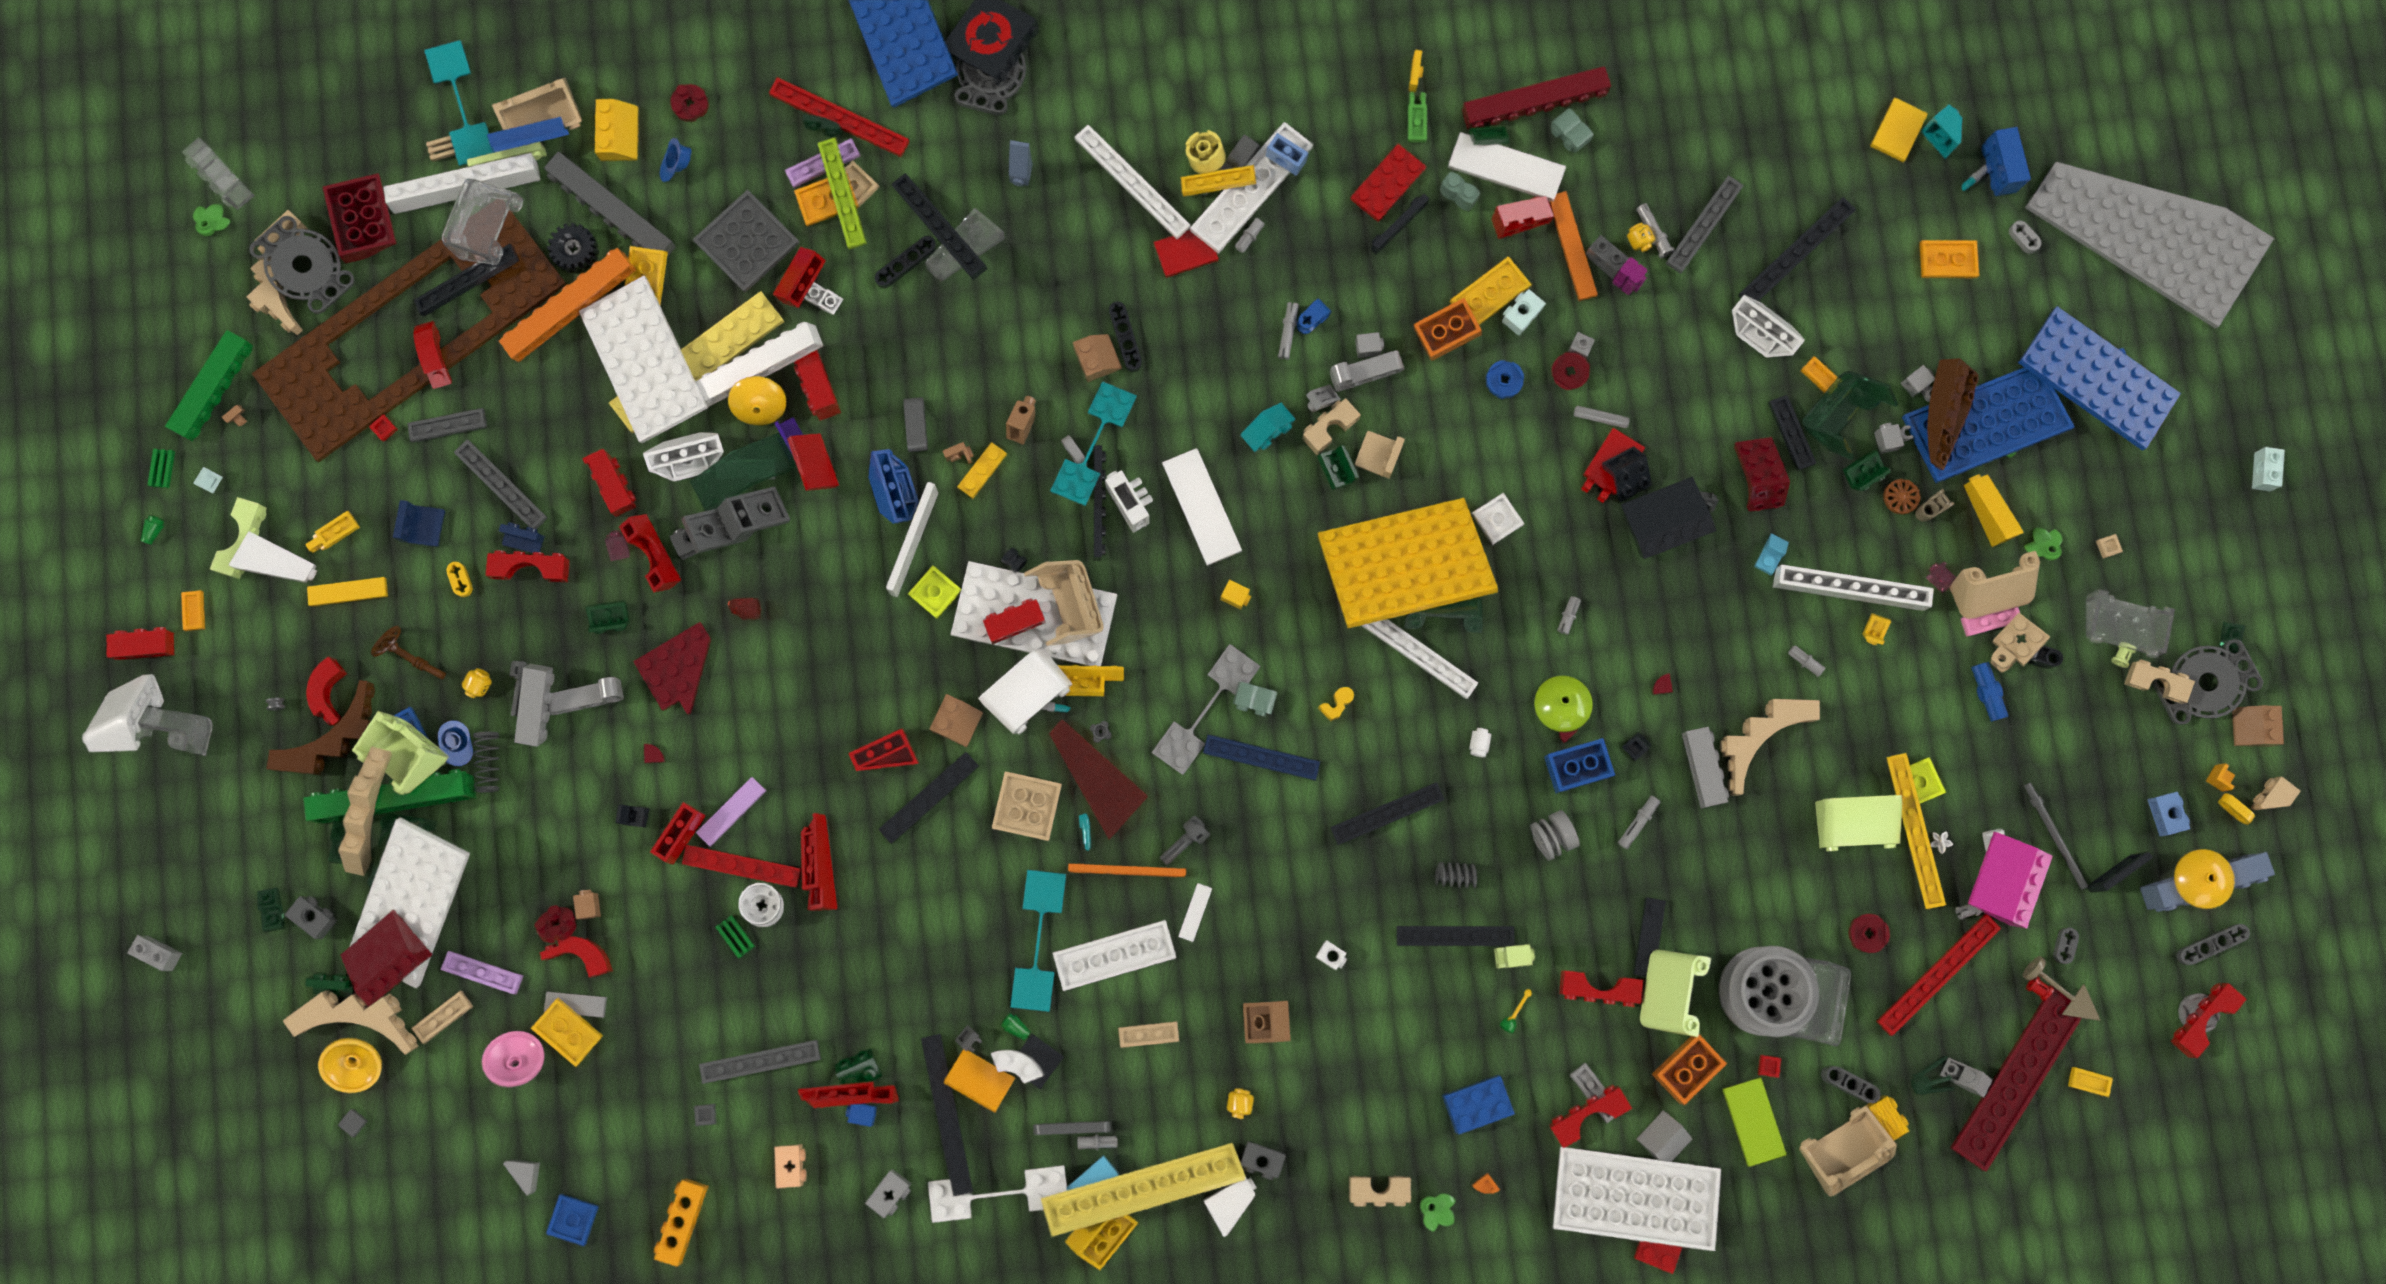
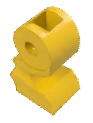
M1342 687L1336 691L1333 696L1336 704L1335 708H1332L1328 703L1319 705L1318 709L1330 721L1339 719L1345 709V705L1350 704L1354 699V692L1349 687Z

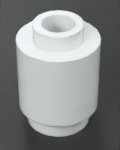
M1477 728V731H1472L1469 750H1471L1470 755L1486 757L1491 741V734L1488 733L1487 729Z

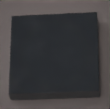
M1033 1033L1019 1051L1030 1056L1042 1069L1043 1076L1029 1081L1039 1089L1043 1087L1064 1058L1063 1055Z

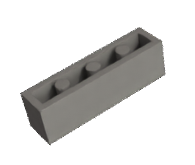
M528 664L523 667L515 743L539 746L547 739L548 731L545 729L550 717L548 704L552 700L550 688L554 682L552 667Z
M1709 727L1682 733L1701 809L1727 803L1729 793L1723 784V770L1718 765L1719 754L1714 749L1713 732L1709 730Z

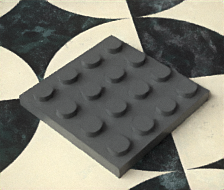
M749 190L744 192L693 239L744 293L799 244V241Z

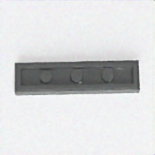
M483 408L407 423L412 443L487 428L485 410Z

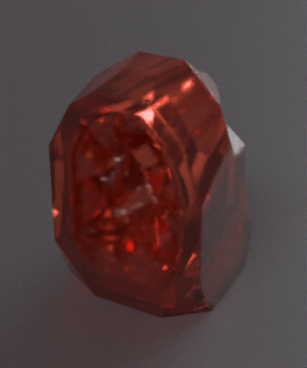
M758 598L731 599L728 603V608L732 614L740 616L742 620L760 619L761 606Z

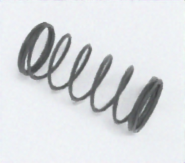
M476 732L473 734V737L483 739L476 740L473 744L486 749L477 750L473 754L477 757L488 759L474 762V766L486 770L477 771L473 775L477 778L490 780L476 782L473 785L475 786L474 792H497L500 790L498 786H476V784L500 780L499 778L481 777L475 774L499 770V768L475 764L483 761L497 760L499 757L480 756L475 753L499 749V747L482 746L475 743L483 740L498 739L499 733Z

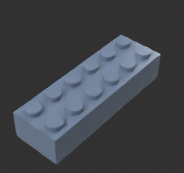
M2267 852L2247 854L2228 860L2234 873V889L2249 887L2252 883L2268 881L2269 876L2275 875ZM2210 875L2209 880L2212 882L2213 877ZM2174 877L2140 887L2147 910L2155 909L2156 912L2176 909L2179 905H2189L2179 895Z

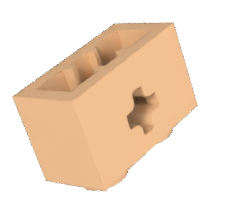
M802 1144L775 1147L776 1188L800 1187L804 1185L803 1181H806L807 1178L806 1169H803L806 1151L802 1149ZM790 1162L795 1164V1168L792 1171L791 1168L787 1167V1164Z

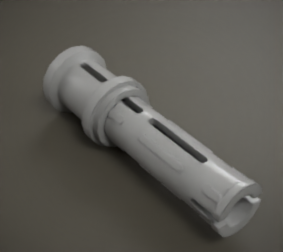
M1647 203L1640 205L1636 210L1643 223L1649 225L1655 236V241L1652 245L1656 246L1659 258L1669 256L1675 251L1674 247L1670 246L1666 239L1667 235L1660 230Z

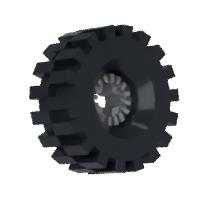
M567 223L563 224L564 228L562 229L560 226L557 227L558 232L551 233L553 239H548L550 246H547L550 252L549 256L561 270H566L567 273L571 274L572 271L575 274L580 273V269L585 272L587 271V266L591 268L593 265L591 262H596L598 259L595 255H599L598 243L591 232L581 224L577 226L576 223H571V226ZM574 245H576L578 250H575L574 253H572L570 248H573Z

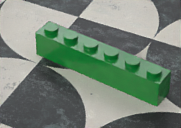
M226 330L165 427L193 442L199 436L204 423L210 419L214 407L220 403L221 396L225 390L230 387L235 374L241 370L242 363L250 356L254 345Z

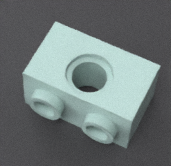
M1529 289L1525 294L1521 292L1515 299L1517 303L1513 307L1509 306L1503 313L1504 318L1502 322L1518 336L1542 311L1546 304ZM1518 309H1524L1527 314H1520Z
M2265 447L2255 452L2252 489L2273 491L2282 486L2283 449Z

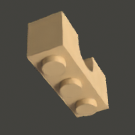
M1346 398L1342 402L1338 400L1331 407L1332 410L1328 414L1324 412L1318 417V422L1315 425L1310 424L1303 430L1302 439L1316 455L1332 442V438L1326 430L1328 426L1336 424L1346 431L1360 419V413Z
M2139 660V662L2131 663L2124 684L2145 691L2149 690L2152 681L2157 679L2163 683L2165 688L2163 698L2184 704L2189 700L2195 681L2190 680V676L2177 673L2176 675L2170 673L2168 668L2161 666L2155 668L2151 666L2150 662Z
M1349 1176V1201L1354 1203V1206H1366V1203H1374V1206H1386V1203H1394V1206H1406V1202H1411V1178L1409 1176H1389L1387 1189L1383 1192H1375L1371 1188V1178L1369 1176Z

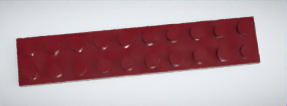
M2055 987L2051 996L2047 1000L2042 1001L1992 1080L1984 1098L1980 1099L1950 1149L1984 1172H1987L2082 1019L2062 1015L2071 1000Z

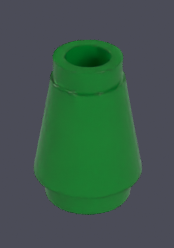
M153 515L145 518L140 541L152 545L164 528V520Z
M1009 1013L1000 1025L1004 1028V1031L1023 1041L1031 1032L1016 1014L1012 1015Z

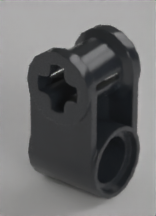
M2043 645L2028 663L2045 669H2052L2062 664L2064 657L2059 650ZM2049 655H2051L2054 658V663H2051L2049 661Z

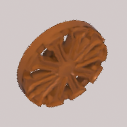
M1897 479L1885 488L1883 495L1885 505L1896 514H1908L1915 510L1920 502L1919 489L1910 480Z

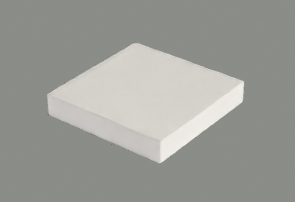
M1504 493L1471 514L1492 545L1524 525V522Z

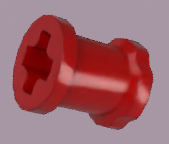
M2037 976L2028 982L2026 990L2033 991L2040 996L2042 1001H2045L2051 996L2054 987L2052 985L2048 986Z

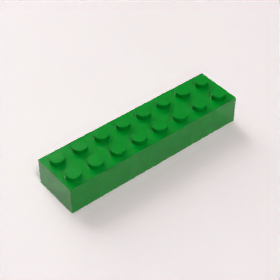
M460 769L449 770L448 774L445 775L433 773L409 794L404 793V795L393 790L394 786L391 784L393 780H390L389 784L381 783L373 815L476 799L475 786H473L475 784L474 776L467 774L466 771H460ZM333 789L330 790L329 794L314 792L310 794V797H304L306 821L318 824L343 821L351 805L347 793L348 790Z

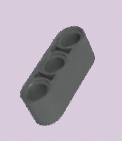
M923 397L904 399L908 452L927 451L928 441Z
M1826 1066L1821 1071V1077L1826 1083L1860 1101L1875 1103L1880 1098V1091L1876 1086L1840 1067ZM1831 1070L1836 1072L1834 1080H1831L1829 1077ZM1850 1079L1854 1082L1852 1089L1847 1087V1082ZM1868 1088L1872 1092V1095L1869 1099H1867L1865 1096V1091Z

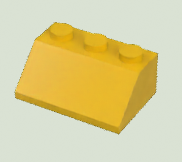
M596 99L595 154L600 161L638 160V106L616 99Z
M1129 1214L1076 1229L1065 1243L1079 1257L1101 1270L1138 1222Z

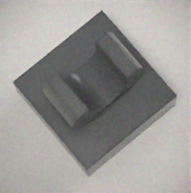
M969 1025L955 1039L965 1051L969 1049L972 1052L975 1049L971 1045L975 1041H978L980 1044L982 1042L979 1035Z

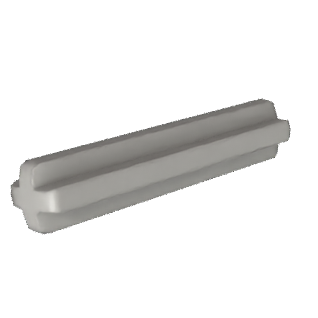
M1576 406L1574 409V416L1622 428H1627L1629 425L1628 417L1582 406Z

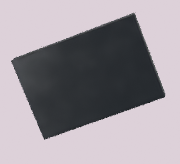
M2150 852L2130 854L2091 882L2087 887L2091 893L2108 891L2152 859L2153 856Z

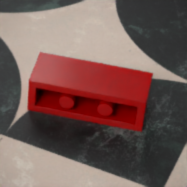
M800 247L773 295L784 304L799 308L826 260L814 250Z
M1030 598L1022 601L1020 606L1015 607L1012 605L1005 608L1004 612L1000 614L992 613L986 616L983 623L992 645L1046 623L1037 599L1033 600Z
M164 627L153 628V631L135 629L132 633L114 631V634L107 635V658L113 660L174 656V633L167 631Z
M683 802L650 852L664 862L674 865L706 815Z

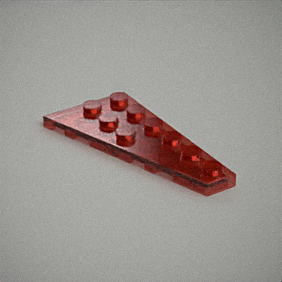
M1061 720L1049 735L1110 840L1148 796L1064 720Z

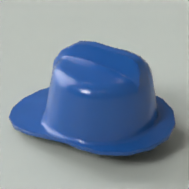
M677 138L670 140L660 167V178L664 182L669 181L675 172L686 169L690 161L692 150L689 147L680 145Z
M459 721L444 723L438 731V743L440 749L448 755L446 762L453 766L467 764L473 756V747L468 728Z

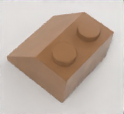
M1108 334L1090 335L1073 342L1074 351L1087 382L1122 369Z
M946 694L930 730L967 748L983 712Z
M2282 706L2237 707L2232 711L2234 746L2274 747L2284 744Z
M1288 1001L1243 1003L1245 1043L1290 1041Z

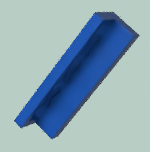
M557 117L487 134V139L492 153L569 135L568 129L564 128L562 118Z

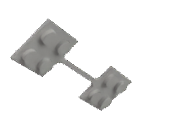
M1229 644L1208 673V676L1218 682L1219 690L1190 729H1184L1176 722H1173L1152 753L1183 775L1205 745V743L1194 736L1193 730L1209 707L1224 689L1229 690L1235 695L1238 682L1249 683L1261 666Z

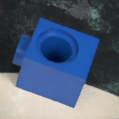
M866 1103L848 1105L846 1110L848 1122L869 1127L874 1126L878 1106Z

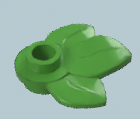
M213 204L207 209L202 206L196 208L193 219L196 222L195 228L199 234L211 236L215 231L223 230L230 224L231 221L228 218L222 217L223 207L221 204Z
M2034 528L2032 531L2034 542L2024 545L2027 552L2036 551L2038 557H2044L2047 560L2058 559L2062 553L2060 547L2062 542L2061 534L2056 529L2048 533L2043 528ZM2049 548L2054 549L2055 552H2050Z
M1442 1193L1436 1197L1427 1196L1422 1199L1420 1209L1424 1214L1423 1222L1426 1228L1434 1232L1438 1224L1450 1226L1454 1223V1215L1450 1208L1456 1200L1452 1196ZM1433 1203V1208L1429 1210L1428 1206Z

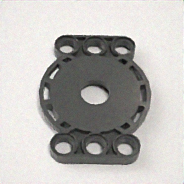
M1021 53L1020 55L1023 66L1019 64L1018 60L1017 64L1008 72L1007 78L999 86L996 85L993 77L986 76L982 71L964 61L960 65L961 60L957 59V78L962 87L955 93L957 104L993 115H1004L1008 109L1006 99L1013 96L1020 89L1025 79L1026 64L1023 54ZM1020 71H1023L1022 77H1021V79H1020V81H1019V80H1018L1019 72H1020ZM960 72H963L965 78L963 81L961 80ZM1014 85H1016V87L1014 88V90H1012L1011 92L1008 93V91H1009L1010 89H1012V87H1013ZM966 93L969 95V98L966 101H961L958 99L959 95ZM978 98H985L986 104L980 106L976 101ZM997 102H1002L1004 104V108L1002 110H996L994 108V105Z
M283 216L250 245V253L255 259H264L265 274L278 292L292 299L308 300L307 304L310 311L314 314H322L354 285V276L349 271H340L339 255L336 248L326 237L312 230L297 229L298 226L293 217ZM285 221H292L294 224L292 229L285 230L282 227ZM271 233H276L279 235V240L272 243L268 240V236ZM304 233L312 234L317 237L315 239L310 236H305ZM321 239L327 242L331 248L327 249V247L323 243H321ZM256 246H263L265 252L262 255H256L254 248ZM333 252L335 253L337 263L333 262L331 256ZM298 256H306L312 261V267L306 273H298L293 268V260ZM267 266L271 267L273 277H270ZM348 275L351 277V281L348 284H342L340 277ZM277 281L284 289L281 290L274 282ZM328 288H335L337 294L334 297H328L325 293ZM288 292L300 294V296L291 295ZM320 300L323 306L321 309L315 310L311 306L312 302Z
M2236 639L2227 641L2223 649L2215 646H2199L2190 649L2175 661L2170 673L2176 675L2177 673L2190 676V680L2195 681L2187 703L2180 704L2175 702L2174 704H2169L2166 698H2163L2165 688L2158 685L2157 679L2152 681V685L2170 719L2177 725L2187 724L2191 720V715L2200 718H2218L2227 715L2242 702L2246 690L2251 692L2257 691L2263 686V679L2244 644ZM2231 643H2235L2239 647L2236 654L2229 651ZM2203 649H2212L2216 651L2214 653H2204ZM2197 651L2196 655L2187 657L2191 652ZM2181 660H2183V663L2179 666L2177 670L2176 668L2178 664L2181 662ZM2241 660L2248 663V668L2245 671L2240 670L2238 667V663ZM2204 673H2211L2217 678L2218 683L2213 691H2205L2200 687L2199 678ZM2250 677L2255 678L2258 682L2255 688L2248 686L2247 682ZM2237 694L2240 695L2237 702L2233 705L2232 702ZM2225 707L2229 708L2227 711L2218 714V710L2224 709ZM2178 711H2183L2186 715L2185 720L2182 722L2176 719ZM2201 712H2211L2212 715H2203V714H2200V713H2201Z

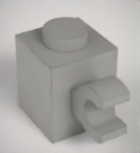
M1923 365L1902 381L1901 385L1912 398L1921 392L1924 399L1929 402L1931 397L1929 392H1932L1933 388L1929 384L1935 380L1933 372Z
M1891 423L1880 425V428L1874 432L1880 454L1902 448L1904 446L1903 441H1909L1913 438V435L1906 436L1904 431L1909 430L1911 427L1907 425L1900 429L1899 424L1891 425Z

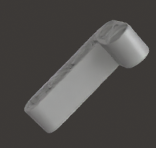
M1392 351L1351 365H1347V362L1336 364L1331 367L1329 374L1335 391L1338 392L1399 373L1405 368L1399 352Z
M616 677L599 679L596 684L552 693V700L548 704V711L550 715H558L624 700L621 680Z

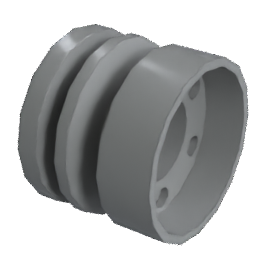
M1562 810L1549 815L1550 825L1544 819L1539 820V824L1535 822L1530 825L1534 841L1548 861L1554 859V854L1556 856L1561 855L1560 845L1566 852L1580 846L1577 833L1568 816Z

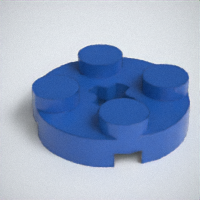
M1501 360L1490 367L1485 378L1488 390L1497 398H1511L1521 390L1524 374L1516 363ZM1502 375L1509 377L1507 384L1500 381Z

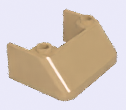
M1081 561L1044 562L1024 573L1025 577L1038 576L1039 584L1044 589H1052L1063 622L1062 625L1056 628V638L1045 642L1046 646L1067 644L1103 631V621L1086 568Z

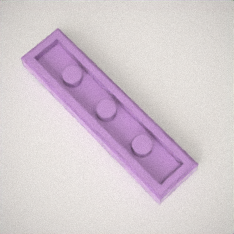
M852 138L838 144L844 164L860 157ZM821 154L785 170L793 188L826 173Z
M751 777L696 833L711 847L766 790Z
M447 951L441 967L443 971L517 995L523 979V975L451 951Z

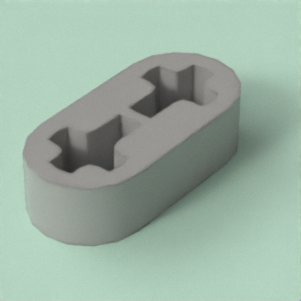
M2017 221L2009 228L2010 236L2024 252L2034 253L2040 248V238L2024 221ZM2020 227L2022 230L2017 233L2016 230ZM2031 241L2034 242L2033 246L2030 247L2028 245Z
M1069 435L1062 439L1063 446L1074 462L1077 464L1083 463L1085 456Z

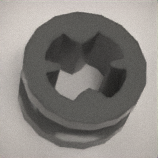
M284 698L267 699L268 707L266 709L268 711L285 709V705L282 704Z

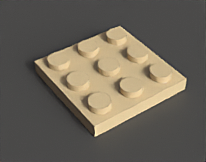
M1005 771L992 829L1049 841L1062 784Z

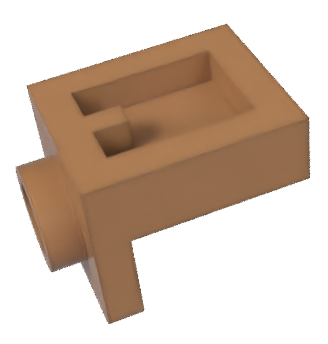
M964 442L943 450L947 462L950 460L951 462L957 461L965 454L968 464L972 463L971 457H973L970 446L965 447Z

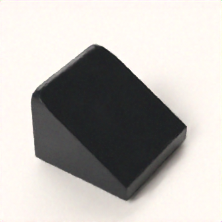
M1637 732L1622 748L1636 761L1650 749L1651 744Z

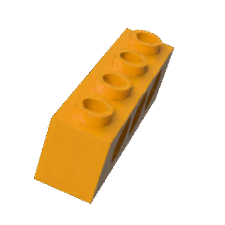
M683 1179L681 1183H677L674 1194H677L675 1201L670 1203L667 1212L670 1214L668 1221H665L661 1228V1233L663 1234L661 1241H658L654 1248V1253H656L655 1260L676 1267L682 1264L708 1189L707 1185L689 1179ZM684 1197L690 1199L691 1204L689 1207L683 1205L682 1200ZM677 1216L682 1217L684 1220L682 1227L676 1225L675 1220ZM670 1236H674L677 1239L675 1247L669 1244Z

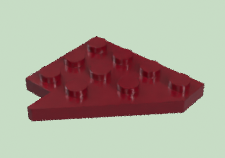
M701 622L633 661L662 711L680 702L688 715L692 712L711 642V637Z

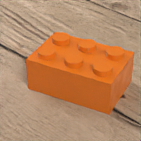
M1465 298L1414 324V329L1431 361L1482 335V330Z
M1698 1034V1037L1691 1036L1652 1075L1679 1104L1685 1105L1727 1063Z

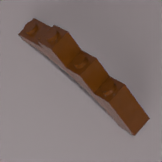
M359 680L356 695L348 711L340 722L322 737L301 747L286 750H269L266 769L279 772L321 775V771L324 769L323 756L347 759V754H349L351 749L349 740H359L371 722L368 718L372 714V707L370 705L371 699L375 695L374 684Z

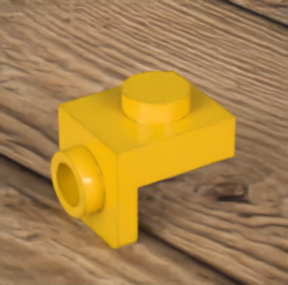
M1872 613L1862 633L1866 642L1872 645H1883L1885 642L1883 638L1891 623L1890 619Z

